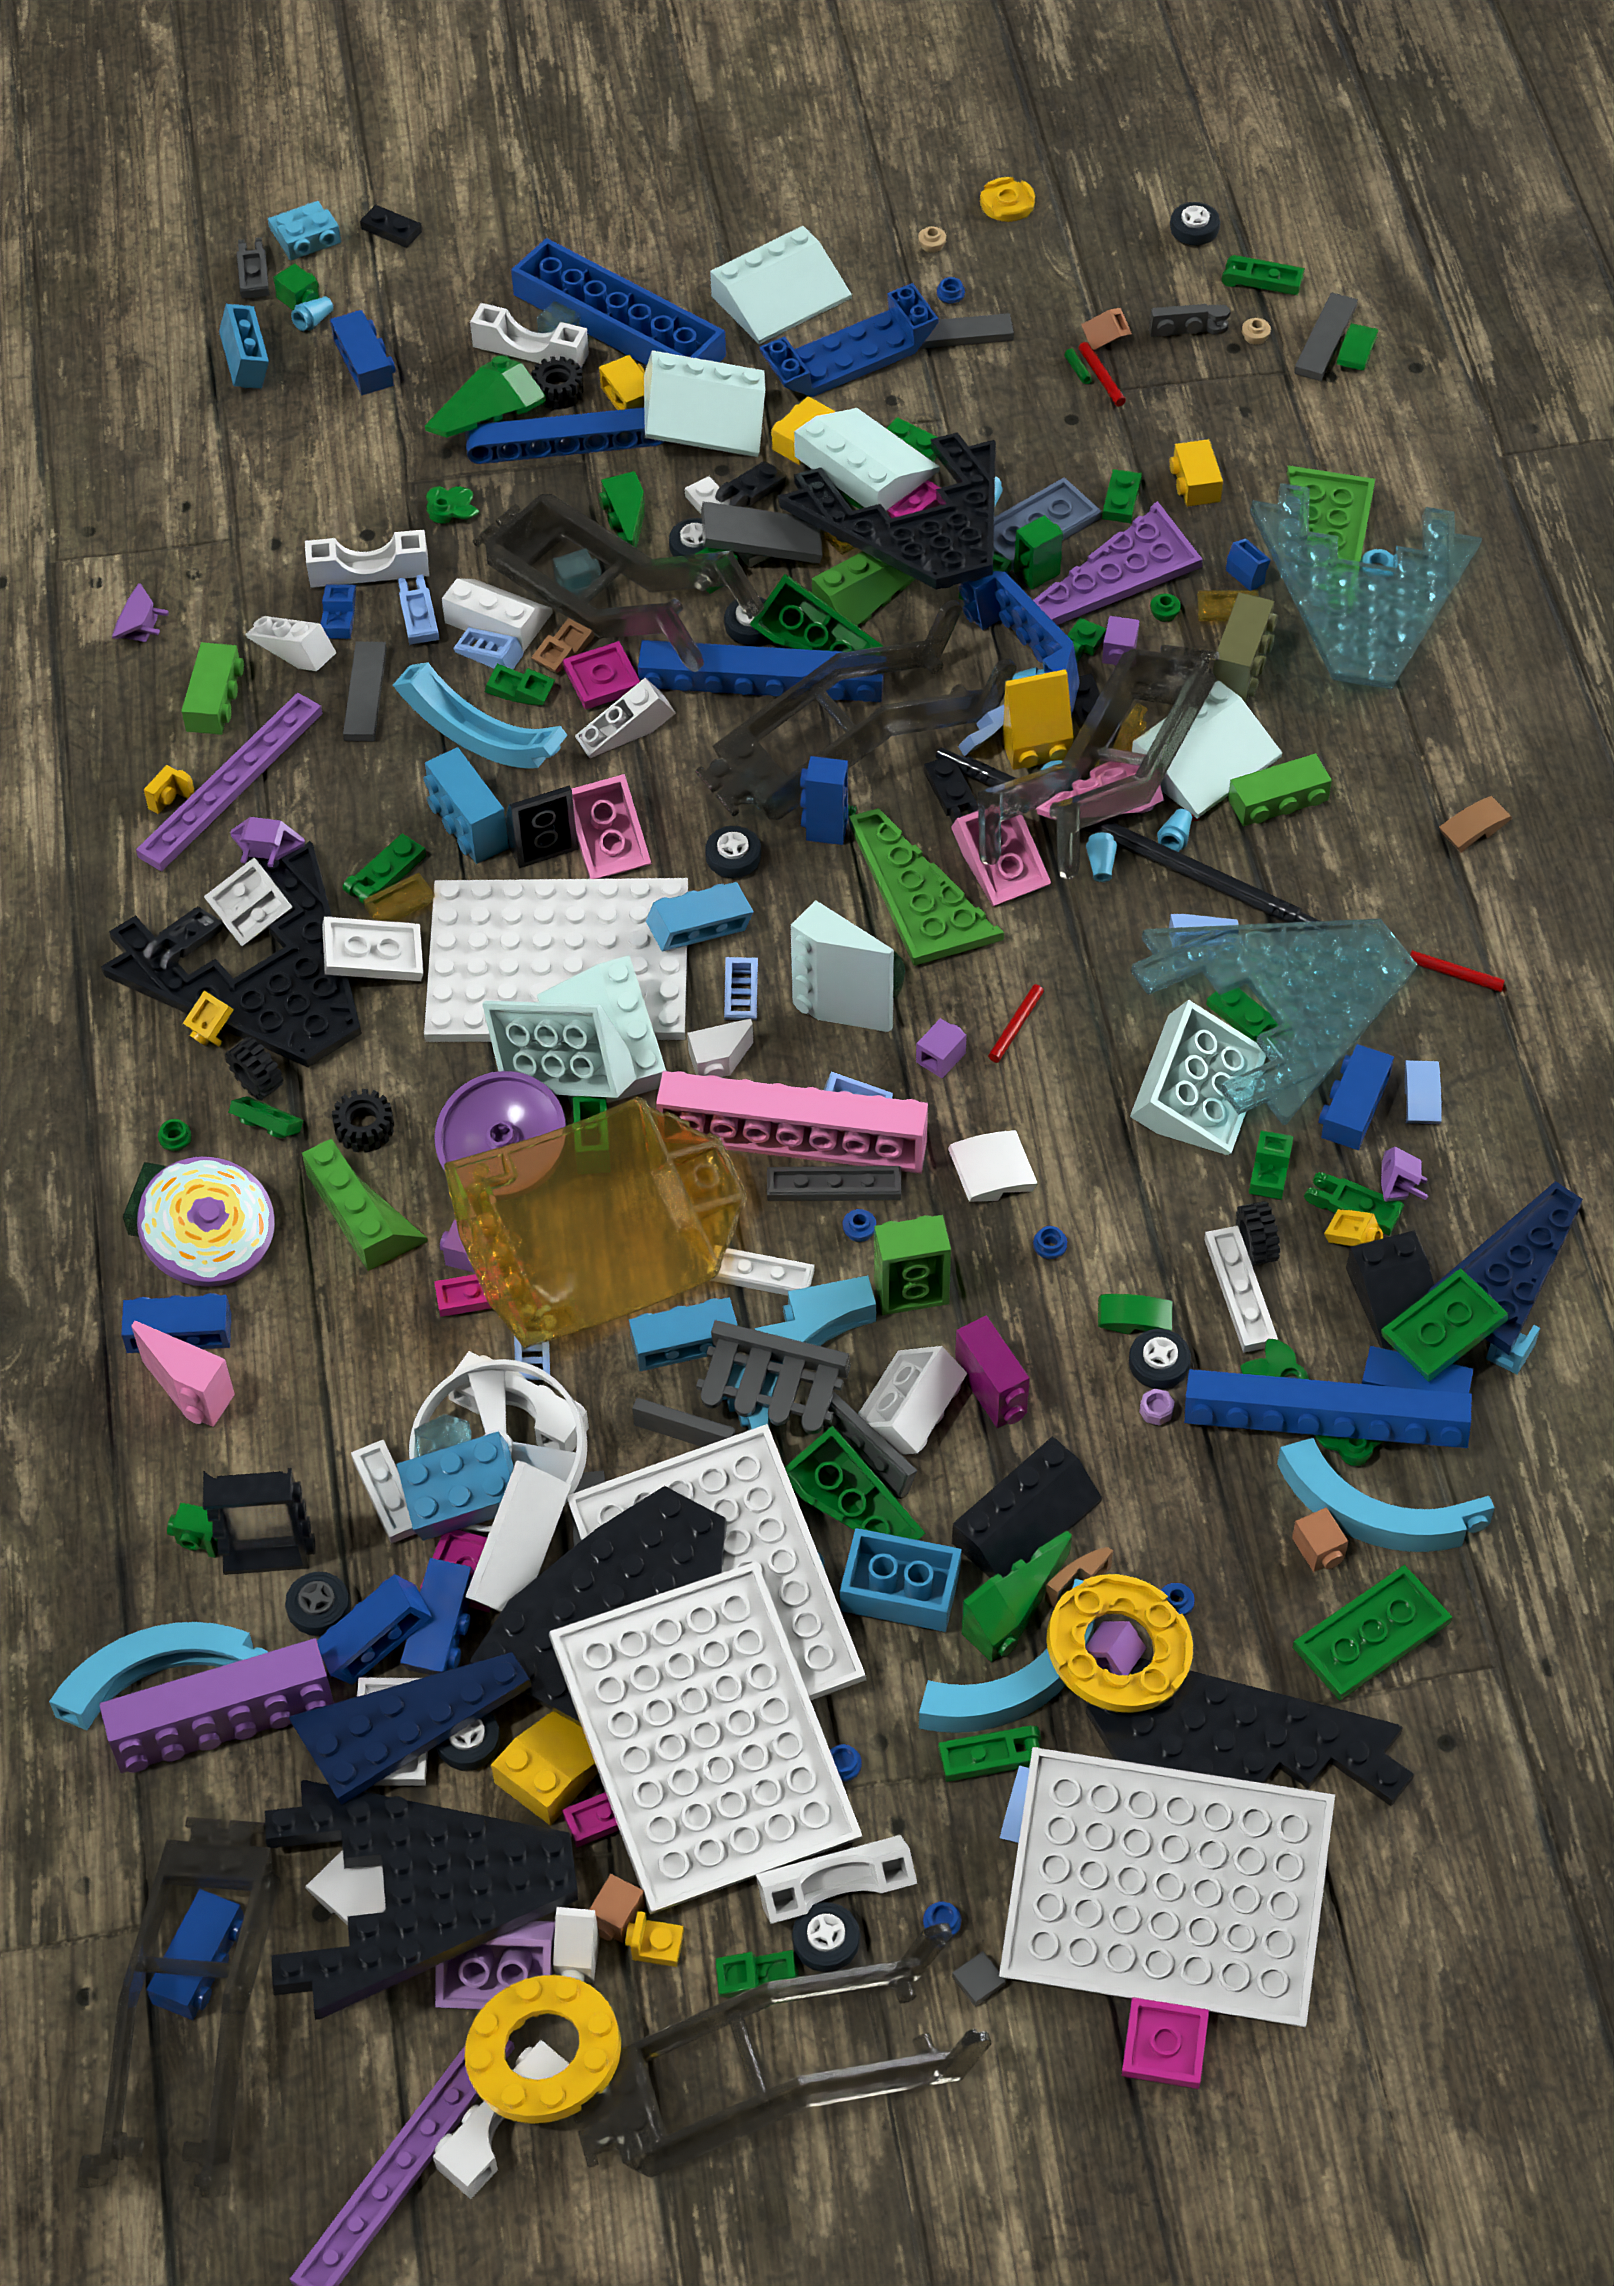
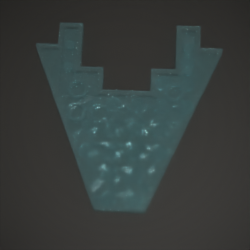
M1280 483L1277 504L1253 500L1250 513L1332 680L1393 689L1478 551L1482 538L1456 534L1454 511L1425 507L1422 519V550L1396 546L1393 553V567L1339 559L1338 536L1309 532L1310 488Z
M1382 919L1146 929L1143 931L1141 939L1153 955L1133 963L1131 973L1148 995L1203 972L1219 995L1247 984L1279 1025L1259 1034L1256 1041L1271 1062L1222 1083L1220 1091L1238 1115L1266 1103L1282 1125H1285L1415 973L1418 964Z

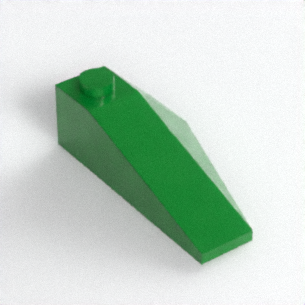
M496 356L492 361L481 366L425 425V431L447 438L477 428L480 421L492 420L497 422L503 420L502 414L514 410L518 415L528 412L546 402V396L521 362L511 360L507 356Z
M787 574L783 575L749 624L771 641L795 649L878 654L883 647L881 643Z
M833 1426L784 1467L792 1488L802 1500L854 1531L855 1528L914 1540H919L926 1534Z
M1068 1531L1038 1548L1030 1562L1026 1564L1022 1559L1013 1564L1012 1571L1008 1576L1003 1578L998 1573L963 1601L962 1635L991 1663L1000 1655L1006 1657L1016 1648L1020 1636L1046 1594V1584L1059 1572L1070 1553L1072 1535Z

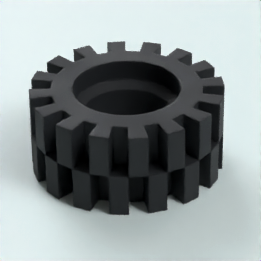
M555 356L550 357L551 361L549 362L546 358L541 360L542 365L537 363L534 366L535 370L532 369L531 377L546 396L545 408L550 409L551 405H554V410H559V405H563L564 409L569 408V403L575 405L577 399L580 400L582 393H584L583 374L578 363L574 364L572 359L566 362L565 357L560 356V360H556ZM554 381H563V382H565V383L559 384V385L549 384V383L554 382Z
M246 1037L225 1053L226 1063L230 1065V1071L234 1072L235 1079L239 1080L241 1086L247 1089L251 1096L254 1095L255 1099L263 1100L283 1085L284 1079L281 1076V1070L277 1069V1063L272 1061L270 1053H266L264 1047L261 1044L258 1045L255 1039Z
M362 1089V1094L357 1095V1091L353 1090L351 1091L352 1097L350 1098L344 1094L341 1097L342 1103L337 1101L334 1105L335 1110H332V1121L339 1143L343 1142V1147L349 1149L352 1145L353 1152L358 1153L360 1147L364 1148V1153L370 1152V1146H374L375 1150L381 1148L380 1141L386 1144L389 1141L388 1135L392 1136L394 1132L392 1109L390 1103H387V1098L384 1095L379 1097V1092L375 1090L369 1095L368 1089ZM360 1115H372L376 1118L372 1124L364 1127H357L351 1124V1121Z
M1265 1201L1238 1206L1236 1225L1239 1227L1252 1266L1278 1261L1280 1258V1247L1278 1245L1280 1239L1277 1236L1278 1228L1277 1225L1275 1226L1274 1214L1272 1215L1271 1206Z

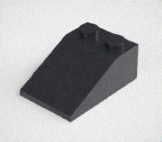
M570 785L509 804L505 817L508 845L519 869L578 850L573 796Z
M1415 1230L1351 1246L1346 1265L1347 1273L1378 1344L1383 1349L1395 1350L1382 1337L1381 1329L1428 1294L1429 1289L1434 1286L1427 1257Z

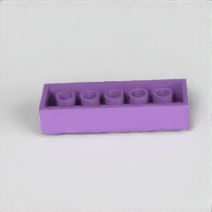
M316 1638L101 1702L99 1706L108 1742L120 1772L124 1773L139 1772L146 1769L148 1765L161 1761H175L182 1758L184 1754L193 1751L211 1750L218 1747L220 1743L233 1739H247L254 1736L256 1732L269 1728H284L291 1724L288 1716L334 1704L319 1647Z

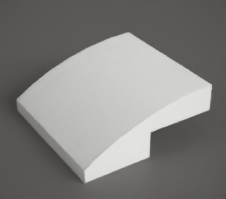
M256 858L251 859L204 896L242 947L293 908Z
M1016 1131L983 1134L955 1142L948 1147L969 1202L998 1201L1004 1192H1032L1038 1184Z
M343 1850L305 1887L331 1914L335 1913L347 1926V1916L386 1911L382 1864L344 1869Z

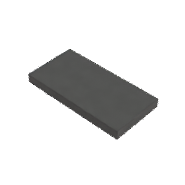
M704 501L702 503L701 518L704 547L811 563H820L821 561L820 529L793 514Z

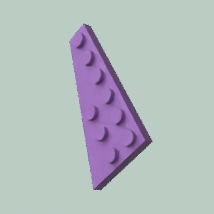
M1157 501L1151 506L1150 511L1143 517L1138 516L1134 519L1131 527L1124 532H1118L1090 554L1088 561L1080 567L1075 566L1069 571L1068 577L1060 583L1055 582L1033 601L1058 625L1202 567L1203 559Z

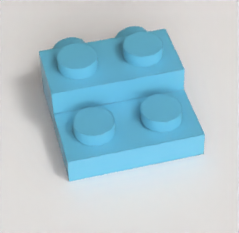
M319 201L267 218L269 228L290 261L341 243L339 225L328 209L324 210Z

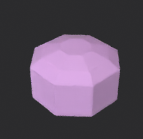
M1153 1389L1143 1394L1139 1413L1146 1423L1160 1426L1171 1420L1175 1402L1167 1391Z

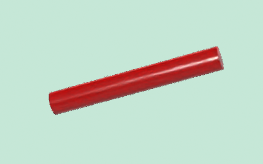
M1081 343L1078 347L1079 351L1117 407L1124 405L1126 402L1125 397L1089 343Z
M1413 950L1408 960V963L1495 991L1502 992L1504 987V979Z
M1034 984L988 1054V1058L992 1062L998 1063L1044 993V989L1040 985Z

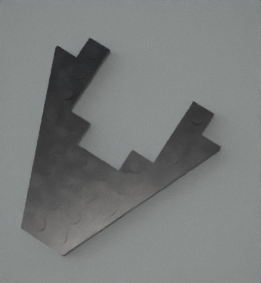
M958 432L931 439V450L957 482V484L936 489V499L941 506L891 518L881 504L852 511L822 467L794 474V483L798 490L778 495L779 506L787 512L835 536L838 541L846 542L936 590L950 588L953 585L967 581H977L982 577L993 575L996 442L991 440L968 446Z
M311 841L279 860H275L273 867H268L269 859L248 856L246 863L256 858L293 908L290 909L291 913L269 926L270 934L283 948L235 978L225 970L216 958L189 975L178 962L168 970L160 967L162 956L167 953V950L164 948L161 954L152 960L145 957L144 951L146 947L156 937L136 915L109 931L111 940L123 953L101 966L105 977L187 1014L190 1013L202 993L206 991L234 1009L221 1029L243 1039L251 1037V1039H255L258 1045L261 1044L265 1049L303 1066H312L362 1034L348 977L325 974L322 924L324 917H332L314 846Z

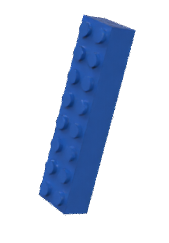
M548 238L543 240L511 269L513 294L568 324L587 328L588 335L626 355H630L645 365L648 364L652 351L720 362L726 356L725 330Z

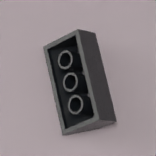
M1052 1436L953 1523L952 1544L956 1548H960L961 1553L989 1578L994 1577L998 1573L1005 1578L1012 1571L1011 1568L1014 1563L1021 1559L1026 1564L1030 1562L1038 1548L1065 1531H1069L1102 1501V1497L1080 1460Z

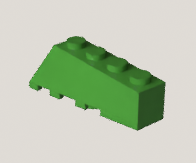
M862 551L813 577L812 593L858 626L860 623L865 624L872 618V613L878 607L887 605L894 593L898 590H904L915 578Z
M332 1138L302 1152L308 1178L367 1271L428 1242L425 1235L356 1175Z

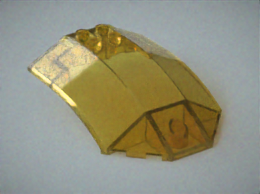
M635 1096L634 1099L557 1130L444 1164L458 1234L489 1305L500 1316L524 1349L629 1315L705 1283L719 1274L724 1254L730 1245L737 1227L736 1223L748 1198L720 1137L710 1132L706 1135L690 1127V1122L668 1111L664 1114L648 1106L646 1100Z

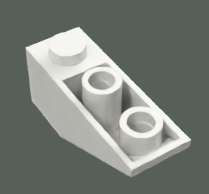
M264 616L254 623V627L246 633L247 638L298 669L317 671L336 654L320 623Z
M644 678L577 733L575 737L588 757L592 758L654 732L676 712L663 693L647 678Z

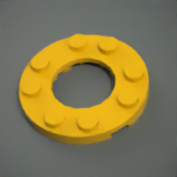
M1098 1575L1085 1579L1082 1584L1070 1591L1067 1590L1060 1598L1048 1623L1047 1649L1057 1674L1076 1695L1106 1710L1140 1712L1154 1708L1167 1701L1177 1692L1186 1678L1193 1657V1641L1188 1623L1182 1613L1178 1614L1175 1608L1166 1600L1168 1596L1155 1586L1143 1580L1125 1575ZM1106 1614H1122L1135 1619L1146 1629L1152 1639L1154 1654L1151 1663L1136 1674L1116 1675L1108 1672V1669L1103 1670L1097 1665L1095 1658L1086 1650L1084 1635L1087 1626L1095 1618Z
M543 1975L526 1978L496 1994L485 2004L474 2019L465 2044L466 2070L475 2092L495 2113L522 2123L535 2124L557 2121L582 2110V2104L597 2092L601 2094L607 2087L619 2063L621 2034L609 2003L602 1994L589 1984L561 1975ZM549 2013L559 2015L572 2022L579 2032V2047L575 2058L565 2070L549 2078L534 2080L521 2077L510 2069L505 2058L506 2044L510 2034L521 2028L527 2019L532 2016L538 2017L539 2015Z

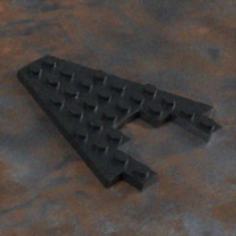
M1139 1658L1129 1674L1141 1672L1151 1663V1660ZM1190 1670L1180 1688L1171 1698L1149 1710L1116 1712L1097 1707L1091 1703L1086 1707L1087 1716L1113 1759L1118 1761L1264 1784L1279 1768L1307 1789L1312 1786L1330 1763L1389 1806L1393 1805L1412 1781L1414 1773L1385 1754L1402 1733L1403 1727L1399 1724Z
M308 1780L301 1781V1807L264 1811L267 1849L342 1840L344 1869L382 1864L386 1912L347 1916L349 1946L271 1955L274 1996L313 1991L315 2020L325 2018L555 1911L557 1907H564L578 1900L570 1832L409 1801L400 1796L389 1797L368 1792H361L341 1805L328 1784Z

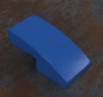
M326 584L322 599L323 615L321 626L328 638L351 639L356 585Z

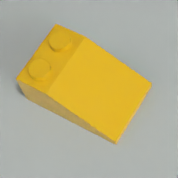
M1066 669L1005 681L1002 743L1012 770L1030 768L1053 760L1072 758L1073 728Z
M551 1711L518 1735L491 1764L494 1783L550 1826L562 1814V1809L567 1808L598 1774V1769L583 1728L554 1711Z

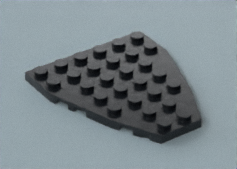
M663 1486L596 1528L511 1598L472 1656L470 1664L512 1652L533 1685L521 1694L582 1727L550 1640L549 1632L721 1574L725 1555L726 1518Z

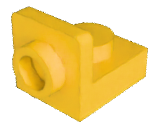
M168 765L144 788L148 809L157 814L167 805H170L177 794L188 799L195 793L192 778L185 771L176 770Z
M204 991L183 1024L192 1030L190 1037L199 1043L207 1046L210 1041L219 1047L222 1041L216 1036L234 1009Z
M1338 1209L1324 1233L1329 1243L1348 1246L1383 1239V1232L1373 1213Z
M638 1911L635 1923L629 1922L625 1939V1945L631 1946L632 1960L677 1967L684 1936V1926L646 1920V1913Z

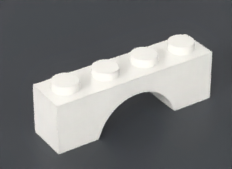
M480 303L470 321L472 342L475 348L540 364L541 360L545 358L549 362L551 361L550 357L555 356L556 360H560V356L565 357L566 362L569 359L574 360V364L578 363L580 369L589 355L587 328L560 322L558 327L552 332L536 333L519 325L507 309Z
M424 530L394 532L388 544L380 549L369 552L349 550L339 544L335 538L305 541L306 565L310 587L326 586V584L342 585L399 578H415L417 575L430 576Z
M469 1351L453 1373L469 1365L492 1359L485 1355L478 1356ZM505 1371L506 1405L520 1407L530 1413L535 1419L534 1428L537 1445L573 1452L577 1446V1431L574 1416L567 1401L555 1395L547 1386H537L527 1381L519 1372ZM470 1380L448 1394L449 1400L478 1415L480 1414ZM574 1401L581 1413L587 1432L589 1429L587 1411L581 1404Z
M901 1835L755 1874L763 1910L770 1923L808 1914L812 1905L835 1895L854 1891L885 1893L917 1884L910 1849Z
M540 2040L534 2048L528 2047L520 2054L516 2061V2067L512 2071L521 2077L538 2080L558 2074L565 2070L569 2063ZM485 2101L480 2106L475 2104L467 2111L462 2119L463 2124L453 2135L449 2133L439 2141L433 2155L437 2170L470 2199L498 2170L495 2156L491 2150L492 2138L496 2128L505 2117L492 2111Z

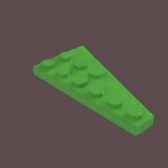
M1288 466L1287 477L1320 611L1350 616L1375 479Z
M879 808L849 816L850 828L913 966L1004 940V932L997 925L994 927L986 919V914L979 907L975 908L965 898V893L934 862L930 864L923 857V852L916 845L912 846L902 836V831Z

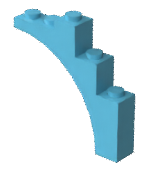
M867 1275L788 1291V1305L783 1306L785 1322L758 1327L755 1330L821 1346L826 1341L850 1329L876 1322V1302L869 1277ZM771 1360V1362L783 1364L782 1362ZM734 1364L727 1386L739 1388L745 1366ZM767 1372L761 1391L762 1395L773 1396L779 1375ZM724 1396L723 1400H727L729 1412L736 1411L734 1406L735 1399ZM757 1405L755 1412L751 1416L742 1417L738 1415L741 1427L747 1426L749 1431L768 1424L770 1429L769 1408Z

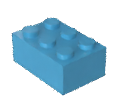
M456 747L425 762L427 776L424 777V782L430 794L427 797L428 805L434 814H440L446 831L450 835L454 834L456 836L462 853L464 855L469 854L473 861L478 864L509 849L504 808L460 749Z
M499 1431L396 1464L413 1531L424 1541L495 1518L514 1469L508 1443Z
M855 1528L840 1588V1611L946 1632L961 1569V1549Z

